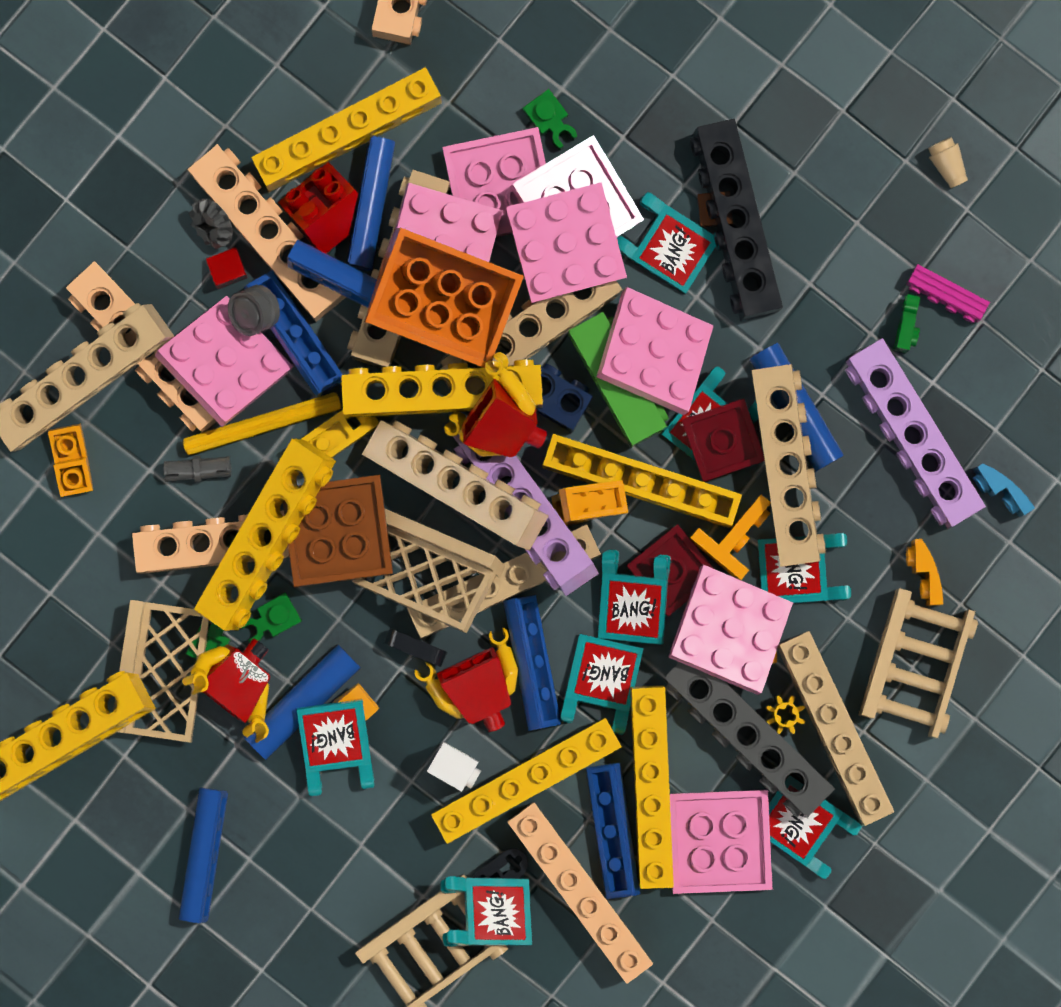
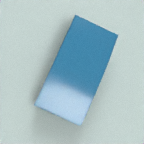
M981 464L973 469L976 474L973 480L983 494L987 492L990 497L1002 491L1005 495L1002 497V501L1011 514L1017 513L1021 517L1035 509L1022 490L1002 473L985 464Z

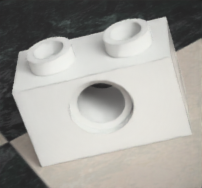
M443 742L427 772L462 792L465 786L470 789L473 787L481 770L476 768L479 761Z

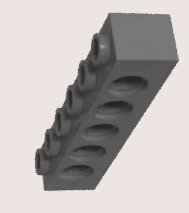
M680 662L664 677L663 680L668 683L665 686V690L677 702L683 698L691 706L688 712L701 725L707 721L715 729L711 735L725 748L730 744L739 753L735 758L748 771L754 767L763 776L759 781L772 794L779 791L787 799L783 805L795 817L798 818L802 814L805 818H808L835 790L725 681ZM702 681L708 686V695L705 698L695 699L691 696L689 687L693 682ZM718 704L728 705L732 710L731 719L727 722L717 721L713 715L714 707ZM750 727L754 730L756 739L752 745L745 746L738 741L737 732L740 728ZM766 750H773L779 755V764L774 769L764 767L761 762V756ZM790 773H797L803 779V787L798 792H791L785 786V779Z

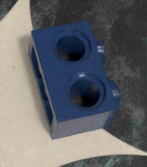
M544 363L543 367H541V379L550 383L551 391L547 395L542 396L543 408H536V413L573 433L593 396L588 394L590 388L574 379L571 383L559 377L562 372ZM566 396H574L578 399L580 406L574 412H566L561 407V400Z

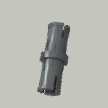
M193 456L192 460L164 461L165 482L192 479L195 482H202V479L231 477L230 456L201 459L200 456Z

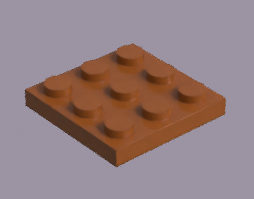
M380 475L329 481L325 486L321 487L315 497L317 502L313 510L304 516L299 525L300 532L292 543L288 544L294 587L393 574ZM284 500V501H283V508H284V516H285L286 513H287V510H288V506H287V503H286L285 500Z

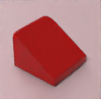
M236 247L206 258L217 289L248 278Z

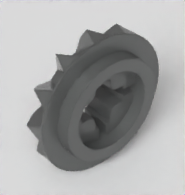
M200 199L192 204L193 209L189 212V215L193 221L190 225L196 229L197 236L203 238L204 244L211 245L215 249L228 245L232 240L233 230L225 211L210 199Z

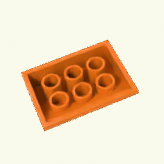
M401 227L395 228L382 261L364 322L485 368V363L493 360V355L498 347L524 276Z

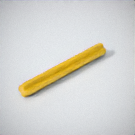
M333 392L184 438L183 446L185 452L191 456L340 410V399L338 394Z

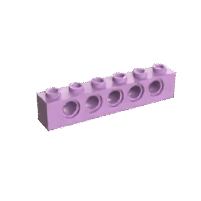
M884 339L878 340L850 357L846 361L848 368L845 369L846 374L855 386L857 384L861 386L865 393L862 399L868 410L872 414L877 412L883 422L879 425L882 433L889 442L894 440L900 451L896 453L899 461L906 470L911 468L917 478L913 481L914 485L923 498L929 497L934 506L931 508V512L940 526L945 524L947 529L985 508L984 502ZM879 371L885 375L887 380L885 387L877 388L872 385L870 381L872 372ZM896 399L903 404L904 410L902 415L894 416L888 411L887 404L889 400ZM914 427L920 432L921 439L918 444H911L905 439L904 433L906 428ZM924 455H932L936 458L938 467L935 472H928L923 468L922 458ZM942 483H949L953 486L955 495L952 500H945L940 496L939 487Z
M459 434L453 436L458 444L454 451L463 458L462 462L464 465L470 462L489 473L486 479L494 484L497 479L500 480L505 476L512 477L508 485L515 488L512 494L520 499L524 494L541 503L539 510L549 515L543 525L548 527L546 533L537 536L530 551L526 550L535 565L542 562L547 569L543 576L553 590L560 588L564 595L567 596L599 574L594 563L516 456H492L487 461H480L481 456L465 445L459 439ZM511 505L508 506L505 510L508 516H510L512 512ZM556 552H566L565 557L561 561H551L552 556Z

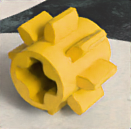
M793 695L785 703H783L780 696H775L777 705L775 707H765L767 711L772 712V718L766 722L778 725L776 729L778 734L782 732L783 727H787L791 734H795L793 725L796 722L805 724V721L799 718V712L804 710L805 706L796 707L793 704L795 700ZM788 706L790 707L789 713L794 716L792 720H786L782 724L780 722L781 716L777 715L778 709L783 710Z

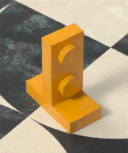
M623 480L559 489V494L551 496L553 508L567 527L601 517L629 513Z
M761 494L719 544L700 528L695 531L690 540L731 576L742 580L749 569L733 557L730 552L733 549L738 553L750 539L746 532L754 524L759 528L771 514L767 510L771 502Z

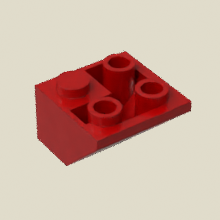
M328 162L323 167L316 169L298 187L291 189L278 203L316 249L327 253L349 235L358 193Z

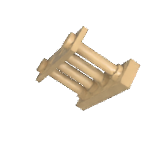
M899 588L896 589L858 715L874 719L876 713L882 714L883 711L930 726L928 737L938 738L939 733L945 734L948 727L950 715L945 713L967 639H973L977 629L978 620L973 619L976 611L966 610L962 619L915 605V601L910 600L912 592ZM912 617L958 631L954 649H946L905 636V632L901 631L904 618L909 620ZM902 648L949 663L944 682L896 668V664L891 663L894 651H900ZM894 680L939 694L935 713L886 699L887 695L882 694L885 682L891 683Z
M463 874L462 876H460V877H463V878H467V876H466L465 874ZM439 891L355 952L362 963L370 959L372 964L376 963L405 1003L404 1007H427L424 1003L485 958L490 956L494 960L509 949L507 946H487L470 958L462 946L447 947L460 967L443 978L414 937L416 932L413 928L424 920L426 925L430 924L443 942L442 936L450 931V928L441 917L443 913L440 908L451 901L454 906L458 905L465 915L464 892L445 894ZM396 940L400 945L402 943L405 945L433 985L418 997L415 996L387 956L389 952L386 947Z

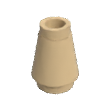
M952 137L928 148L931 154L929 159L949 184L950 188L968 180L959 144H955Z

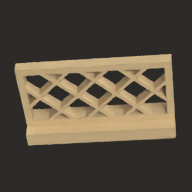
M385 509L388 535L397 538L400 547L399 550L391 552V560L402 556L406 570L392 576L384 575V579L374 583L366 581L365 578L353 579L352 582L373 593L467 633L495 576L500 578L505 565L490 553ZM404 542H406V543H408V544H411V545H408V546L405 547ZM418 549L424 550L428 561L411 567L408 553ZM431 554H434L438 557L433 559ZM446 561L452 562L455 574L439 580L435 566ZM459 566L464 567L466 569L461 571ZM430 568L434 582L418 588L414 574ZM474 573L484 576L478 588L467 592L463 580L464 577ZM409 577L412 591L402 595L396 594L393 582ZM458 580L462 594L445 600L441 586ZM387 585V586H388V590H386V589H384V588H382V587ZM437 589L441 603L428 608L423 606L420 595ZM415 597L416 602H413V601H411V600H409V599ZM465 601L467 611L462 621L459 622L452 619L448 607ZM443 610L444 615L438 613V611Z
M130 600L119 672L125 671V673L139 674L141 680L152 673L162 689L151 696V700L154 701L166 692L176 708L162 718L156 710H153L151 713L157 719V722L148 729L135 728V722L118 732L192 742L199 693L191 694L188 699L180 704L169 689L188 676L193 668L192 666L184 671L174 656L187 646H190L197 655V660L199 654L206 651L210 620L194 609ZM152 610L165 612L172 621V624L158 634L150 625ZM171 613L184 615L176 620ZM190 615L202 617L201 631L192 638H189L179 623ZM176 627L186 642L171 653L161 637ZM150 631L154 637L147 641ZM199 637L197 649L192 642ZM157 641L167 656L152 667L145 657L146 648ZM171 659L181 675L166 685L155 670ZM145 663L149 670L142 674ZM190 684V686H191V688H192V690H191V693H192V691L194 690V685H193V684ZM115 699L113 711L116 709V706H117V701H116V699ZM189 703V710L187 714L183 707ZM180 711L187 721L185 735L172 733L164 721ZM161 725L165 732L155 731L154 729Z

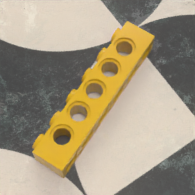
M425 67L251 158L270 193L368 142L372 136L378 137L442 104L441 95Z
M534 360L514 361V366H508L506 370L512 371L524 385L534 401L535 407L543 408L541 365H534ZM492 361L497 368L500 367L498 361ZM467 363L448 364V369L435 370L434 365L415 366V371L402 372L399 366L382 367V373H369L368 368L349 369L348 375H341L343 415L345 418L456 411L468 412L472 411L492 380L496 379L499 381L500 377L488 374L483 367L468 368ZM472 378H479L484 382L485 388L482 393L472 395L466 390L467 382ZM438 380L450 382L452 389L448 395L441 397L433 392V386ZM408 381L416 383L419 387L416 396L412 398L403 397L400 394V387L403 383ZM380 383L385 387V394L381 399L373 400L367 396V389L371 384Z
M556 434L552 435L543 463V469L590 484L623 480L625 495L727 528H731L742 497V494Z
M291 439L194 608L195 611L224 631L239 630V628L245 626L250 619V609L254 602L260 599L267 589L266 582L269 576L283 562L284 556L282 554L287 545L292 543L300 532L299 525L302 519L313 510L317 502L315 497L320 488L325 486L333 475L332 468L336 460L306 440ZM300 472L304 476V483L301 488L298 487L296 482ZM285 500L288 510L283 517L280 512V506ZM267 529L271 533V540L268 545L264 541V533ZM251 557L255 563L252 573L248 570V561ZM234 586H236L238 589V598L236 599V601H234L231 596V591Z
M125 671L117 672L107 678L108 684L100 689H97V687L91 688L80 694V700L73 705L65 704L51 712L53 717L44 722L39 720L31 723L24 728L25 733L18 738L10 737L1 741L0 764L2 762L5 764L6 773L3 778L0 777V801L155 710L156 707L139 674L125 673ZM114 696L117 706L111 713L108 709V701ZM86 712L89 717V723L83 729L80 725V718ZM58 729L61 733V741L58 745H55L53 734ZM29 746L34 751L30 762L27 761L25 756L26 749Z
M630 687L640 889L674 888L665 687Z
M604 718L432 813L431 816L448 844L618 750L622 746L607 719Z

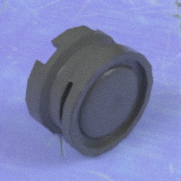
M263 285L251 286L244 291L233 294L229 299L227 307L229 319L235 329L243 335H256L275 326L279 320L280 308L276 296Z

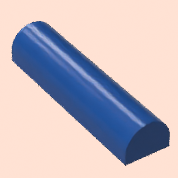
M372 136L368 142L346 262L351 267L364 271H372L395 148L394 141L377 136Z
M300 240L296 241L287 257L288 268L369 308L377 279Z
M273 270L247 284L244 290L254 285H263L276 296L279 303L280 316L275 326L270 329L314 395L320 397L342 382L341 375L343 374Z
M779 343L773 344L750 358V362L755 370L790 364ZM802 384V390H797L796 392L798 404L804 403L807 422L801 423L803 436L809 435L812 455L806 456L812 468H814V471L817 472L843 457L844 454ZM777 390L771 396L778 409H784L788 406L790 398L786 391ZM787 423L789 429L794 435V428L791 424Z
M536 595L503 601L513 655L518 667V680L528 730L561 725Z
M338 644L266 713L265 723L269 729V734L266 738L256 743L255 731L249 737H243L267 760L299 729L297 708L325 704L361 667Z
M621 763L587 767L586 772L606 899L639 895L641 892Z
M199 787L179 920L193 923H205L208 921L228 798L227 791Z

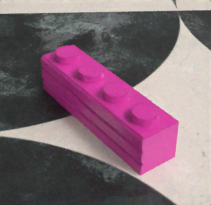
M919 264L916 265L906 283L909 286V290L918 295L922 293L928 296L927 300L935 304L939 302L945 305L946 310L954 314L958 312L964 315L963 319L971 323H978L990 304L989 301Z

